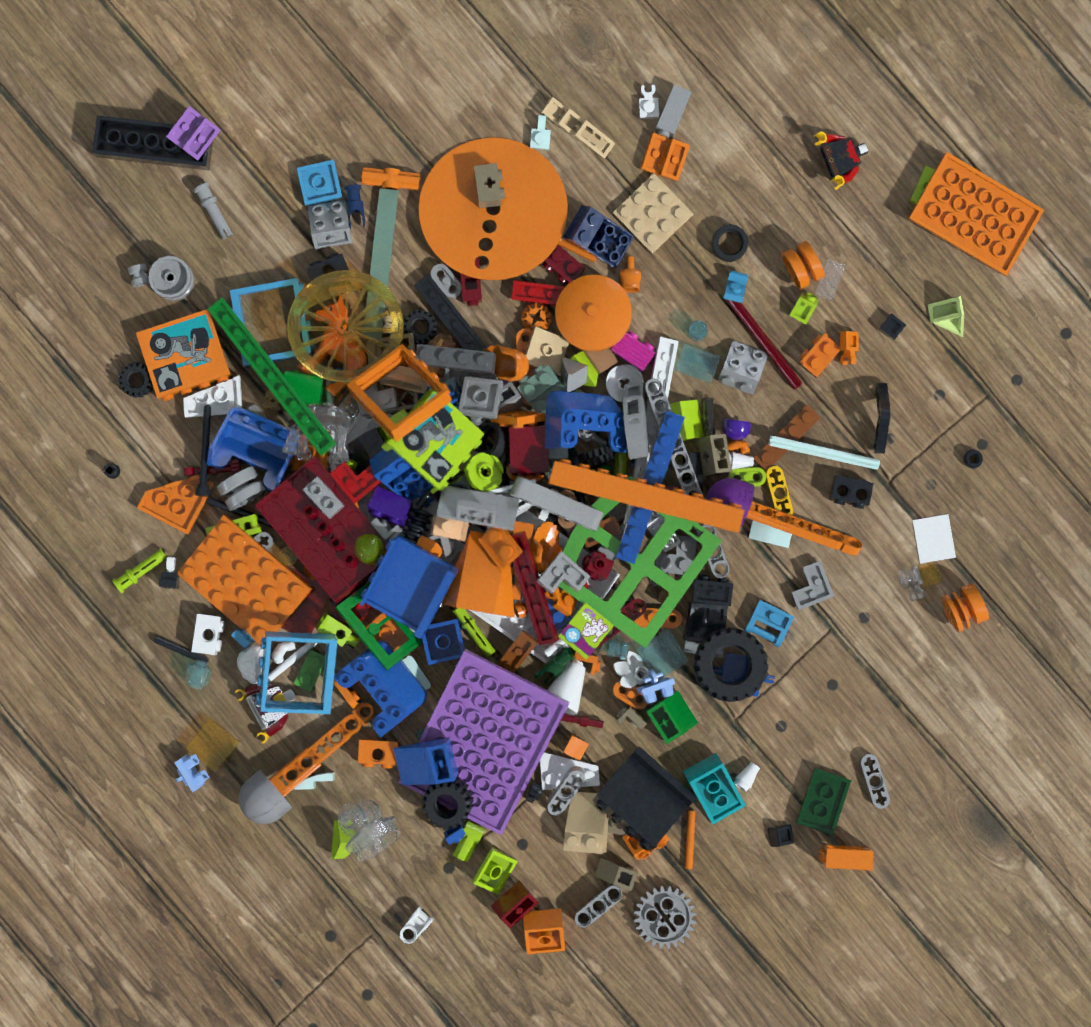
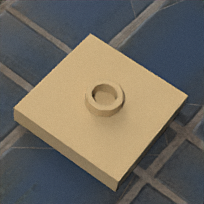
M536 326L533 327L525 352L529 360V366L537 369L542 364L545 367L551 365L556 374L559 375L562 357L565 356L569 343L561 336Z

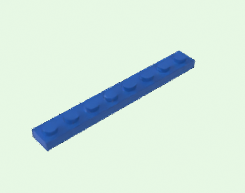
M666 411L643 480L647 481V485L654 486V483H663L685 419L684 416ZM633 506L616 558L635 564L653 511Z

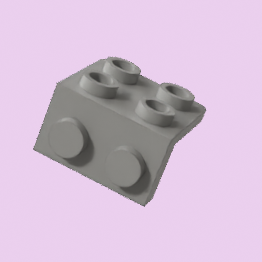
M733 341L718 382L753 395L759 383L768 354Z

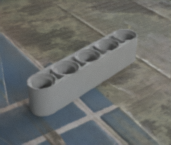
M518 476L510 492L511 496L595 532L604 514Z

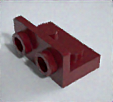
M560 245L556 246L550 256L543 261L544 264L542 265L548 272L554 271L558 275L557 279L564 285L577 279L586 269Z

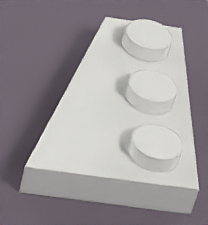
M240 375L183 398L185 418L203 417L206 404L211 406V416L227 415L229 410L234 407L242 408Z
M544 752L540 759L542 790L556 789L565 774L573 766H579L585 772V781L581 787L600 786L599 768L597 765ZM580 774L573 775V781L576 777L580 778Z

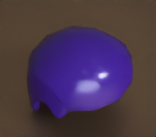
M723 419L722 432L726 434V437L732 440H741L750 434V422Z

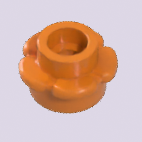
M518 601V603L514 604V613L518 619L527 618L529 611L525 602Z

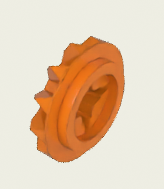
M538 303L528 305L521 315L522 325L525 329H530L531 331L535 326L547 330L552 320L550 310L545 305ZM540 311V318L544 322L537 321L533 326V318L530 315H536Z

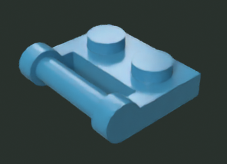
M759 600L745 631L748 633L752 632L774 643V646L779 648L794 616ZM756 620L780 631L779 635L776 636L755 626Z

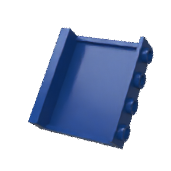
M397 535L394 539L391 538L385 547L387 549L385 556L382 555L377 562L379 566L377 572L373 571L368 580L371 582L369 587H365L360 596L362 598L360 605L363 606L366 603L416 631L414 636L421 639L430 626L459 569Z

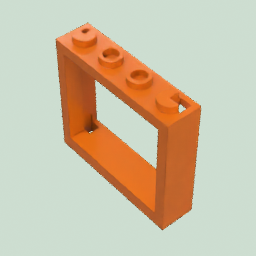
M403 344L347 384L351 396L395 442L399 441L452 401L449 395L451 391L447 388L446 384H441L435 372H430L424 361L418 360L413 350H408ZM406 362L434 390L436 395L395 425L368 397L365 391Z

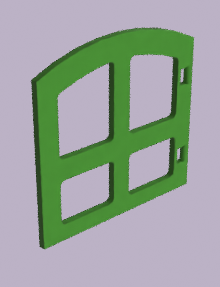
M631 476L627 478V480L635 481ZM600 497L591 508L604 513V517L620 502ZM659 513L665 518L664 523L643 553L637 555L635 564L627 562L631 565V570L608 601H604L584 586L576 592L566 582L562 581L559 587L581 603L585 604L586 602L615 627L646 648L722 541L697 522ZM576 525L563 550V553L577 564L587 538L592 537L616 555L621 541L600 526H598L595 532ZM692 526L702 532L699 538L689 532ZM681 529L700 542L703 547L681 579L675 580L656 567L654 562L676 530ZM643 577L650 578L669 593V596L646 628H642L621 613V608Z

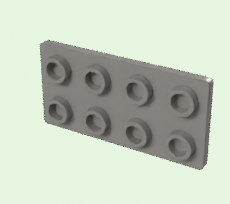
M447 486L441 491L436 516L514 530L519 499Z

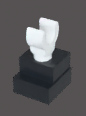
M167 557V572H161V579H159V587L179 589L180 576L178 573H174L176 567L175 557Z

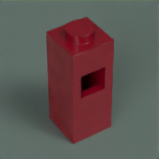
M477 257L475 266L480 269L479 257ZM461 274L463 304H467L468 307L478 306V303H482L481 279Z

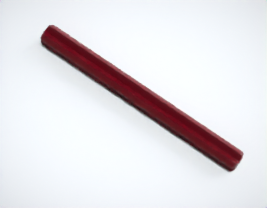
M727 300L728 304L768 354L792 388L797 389L802 385L801 380L744 305L740 302Z

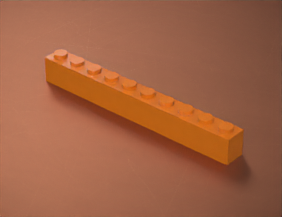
M561 458L559 462L554 461L549 480L551 485L736 533L740 531L745 510L741 509L742 505L731 502L730 506L722 504L723 500L712 497L711 501L703 499L704 495L692 493V496L685 495V490L673 488V491L666 490L665 485L654 483V486L647 485L646 480L635 478V481L627 480V475L619 473L616 476L608 475V470L598 468L597 471L590 470V466L579 463L578 467L571 465L572 461Z

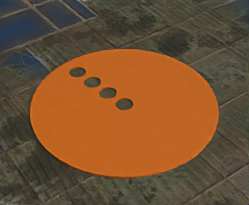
M505 138L477 139L459 145L449 151L429 172L423 184L419 200V219L422 232L436 256L455 271L482 280H503L517 277L540 265L558 245L565 229L568 214L565 188L552 164L542 154L528 145ZM497 163L498 170H502L503 181H499L500 188L504 187L505 199H502L500 212L496 215H490L486 208H479L474 166ZM488 183V188H492L491 183ZM487 220H492L497 225L496 230L492 233H486L482 228L483 223ZM489 238L492 241L493 246L489 251H483L479 248V241L481 239ZM479 256L487 257L489 260L488 267L485 269L477 268L475 266L476 258Z

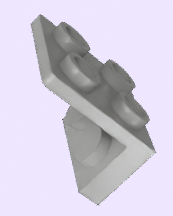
M345 200L308 206L311 236L315 249L353 243Z

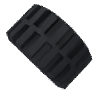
M459 778L455 781L440 784H430L422 800V804H424L422 809L423 812L426 811L425 817L426 819H431L430 823L432 825L436 823L438 828H441V826H445V829H449L450 826L456 828L458 824H463L465 819H467L473 807L474 797H471L472 790H468L469 785L467 783L462 784V779ZM444 794L452 796L457 801L458 808L455 810L443 808L438 802V796Z

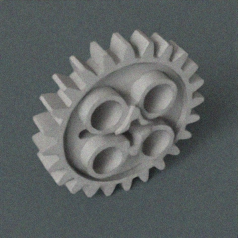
M661 885L660 891L653 887L652 894L646 891L648 897L641 896L640 898L643 903H636L640 910L634 911V914L639 915V917L634 919V922H640L636 926V930L642 929L639 934L640 937L646 935L645 942L651 939L652 946L654 947L656 943H659L660 949L663 947V944H666L667 948L670 949V943L677 947L678 940L684 943V936L690 938L688 930L694 931V928L690 925L696 923V920L691 919V917L697 914L690 911L695 906L694 904L688 905L691 898L684 899L686 893L682 892L679 895L678 888L674 892L671 891L670 885L667 890H664L663 885ZM664 899H671L673 901L670 908L662 906ZM655 903H658L666 915L670 914L668 918L676 928V931L670 928L665 919L660 920L662 916L654 906ZM650 910L657 912V916L653 920L646 917L647 912ZM677 914L684 916V920L680 924H676L673 921ZM661 926H666L668 928V933L666 935H660L658 933V928Z

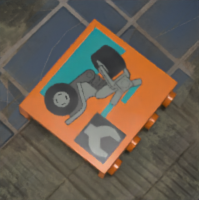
M207 309L136 333L156 396L160 400L168 401L174 399V395L179 393L187 395L192 393L194 388L205 389L210 387L212 382H225L229 380L228 377L233 376L232 372L229 371L213 322V316Z

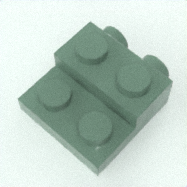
M542 364L534 370L536 374L531 378L527 375L520 380V386L517 388L535 412L545 413L546 415V399L548 394L552 391H566V388L551 365L545 367Z

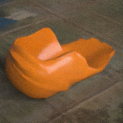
M491 345L484 349V352L496 354L494 373H497V378L513 382L522 380L529 370V360L521 351L500 345Z
M549 521L542 523L540 527L536 528L531 540V552L538 574H542L557 554L562 551L559 545L557 525H553Z

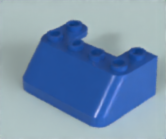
M552 391L548 394L546 399L544 448L574 447L578 440L579 429L607 432V446L610 447L612 452L626 453L627 442L624 414L611 396L567 391Z
M234 407L229 410L209 448L207 465L222 469L229 464L232 457L266 471L263 485L267 490L273 491L284 482L300 443V435L295 430L243 408Z
M384 640L377 641L388 655L395 651L388 642ZM369 649L334 675L337 683L344 688H349L360 681L383 711L372 722L374 730L380 737L409 716L427 699L426 690L402 659L386 671Z

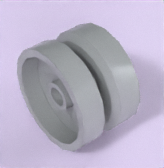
M165 256L155 261L149 270L148 277L150 286L155 293L169 301L184 299L194 287L195 278L192 270L183 260L175 256ZM173 275L174 279L172 281H169L171 280L169 277Z
M248 467L232 475L216 487L221 496L230 495L225 501L229 511L252 502L266 491L262 481L253 482L258 476L254 467Z

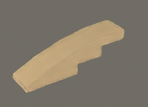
M554 97L549 99L540 112L603 159H605L615 145L611 139L591 123L582 119L570 108H566Z

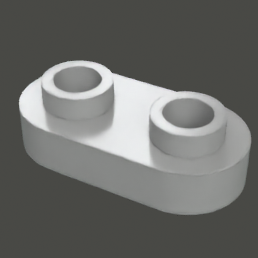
M435 265L431 270L432 279L448 298L454 299L459 297L462 293L461 283L446 265ZM439 271L444 272V276L442 278H439L437 276V273ZM455 286L456 291L450 292L449 288Z

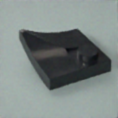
M689 602L683 639L702 642L712 632L726 628L728 606Z

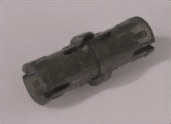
M714 398L701 399L703 410L701 420L704 424V437L716 435L715 420L717 418L714 415Z

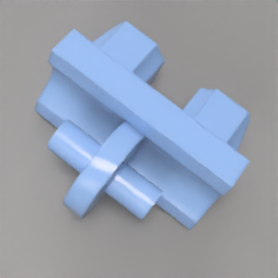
M651 669L648 671V677L643 678L645 684L651 683L636 689L638 694L643 696L644 701L649 704L657 701L654 692L660 689L661 695L664 698L674 695L672 687L675 684L674 678L666 677L658 680L663 677L662 672L655 673Z
M186 754L175 762L178 767L176 771L179 774V777L175 779L178 783L182 780L185 786L188 785L192 792L204 785V782L209 778L205 770L198 772L195 768L199 764L196 754L190 756Z

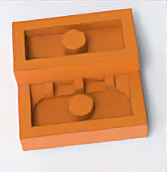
M651 133L639 169L666 179L678 181L690 145L676 139H669L659 134Z

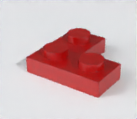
M344 461L330 473L354 504L381 483V481L374 477L371 465L356 476Z

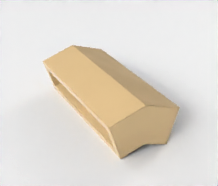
M404 366L397 367L379 381L382 385L419 393H425L429 386L412 368Z

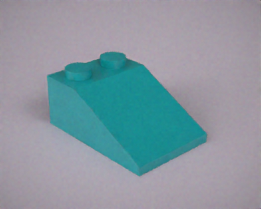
M717 753L683 771L712 824L719 822L746 806Z

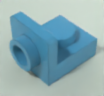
M730 271L723 299L742 303L748 274Z
M237 629L231 635L244 648L251 647L255 642L245 629Z

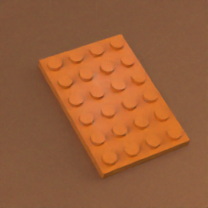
M945 152L908 219L1006 277L1044 209L952 154Z
M226 514L221 517L177 572L184 581L239 628L245 629L260 646L261 638H265V631L278 632L313 589Z

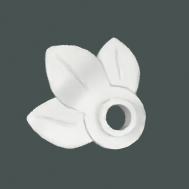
M628 651L626 661L613 664L615 672L622 677L620 685L623 687L633 688L636 684H645L643 678L648 677L649 670L643 666L642 658L636 653ZM637 673H640L642 678H639Z

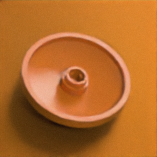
M586 275L573 280L563 289L556 303L555 319L560 333L568 343L584 351L597 352L609 349L623 339L631 324L632 307L626 291L616 281L602 275Z

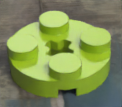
M479 453L468 460L467 465L464 467V473L471 487L476 491L486 492L497 488L501 484L503 466L496 456ZM481 468H482L483 470L487 469V471H488V472L486 473V476H487V477L482 476V474H481Z

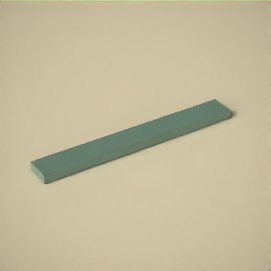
M381 188L379 190L362 340L368 338L380 339L383 335V317L386 309L399 190Z

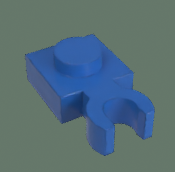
M460 824L456 828L450 826L449 829H445L446 831L443 832L449 845L453 842H459L466 834L463 826Z

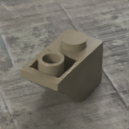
M601 858L594 876L615 886L632 891L638 871Z

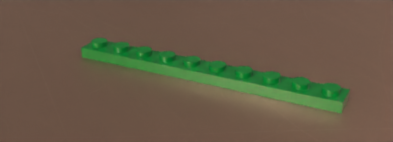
M223 297L220 298L207 310L318 453L323 456L337 443Z

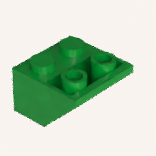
M295 370L285 371L284 376L311 411L320 413L324 395L323 378L316 374H301Z
M678 690L674 692V695L666 697L646 710L666 744L698 724V721Z

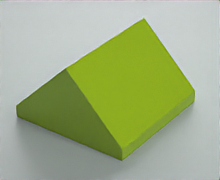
M698 400L679 401L670 404L673 413L685 417L680 430L682 440L703 438L704 431Z
M492 846L474 876L472 883L499 895L518 861Z

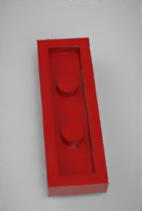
M514 280L511 300L556 306L558 297L565 287Z

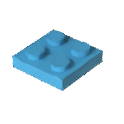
M334 160L297 168L305 206L343 198Z

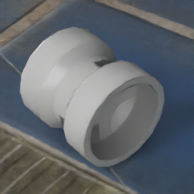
M137 264L127 268L129 275L133 276L131 280L133 288L150 284L149 276L146 274V264Z

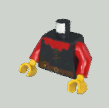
M824 132L814 134L813 137L819 138L815 145L822 144L819 149L831 176L830 182L834 181L837 183L834 189L837 190L842 185L851 182L859 171L861 164L859 157L868 154L866 144L862 143L855 146L851 138L847 139L842 135L825 134Z

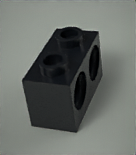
M836 475L833 479L829 499H833L835 504L845 505V502L852 503L854 508L864 509V506L870 505L874 483ZM839 486L846 488L847 493L845 496H840L837 493ZM859 489L865 492L863 500H859L856 497V492Z

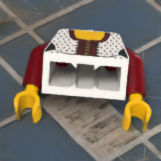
M257 684L246 687L245 690H236L235 693L242 692L243 694L242 698L237 700H247L262 729L256 736L258 737L260 734L265 736V740L261 743H265L269 736H273L283 728L288 719V713L261 712L259 705H256V694H260V687ZM271 684L267 686L266 700L293 701L296 699L291 689L282 693L278 686L273 687Z

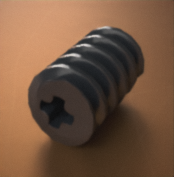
M420 508L412 509L415 516L408 517L412 523H405L409 530H402V533L405 535L403 538L414 544L418 542L421 536H425L422 533L423 531L429 532L426 524L431 525L432 521L429 518H433V514Z

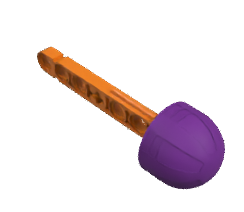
M734 478L719 480L711 486L706 495V500L711 501L712 497L723 500L722 504L730 506V502L742 505L741 509L745 510L741 527L745 519L748 518L821 545L841 550V552L853 556L858 555L863 546L861 541L846 534L843 535L832 529L753 502L754 484L744 482L743 480Z

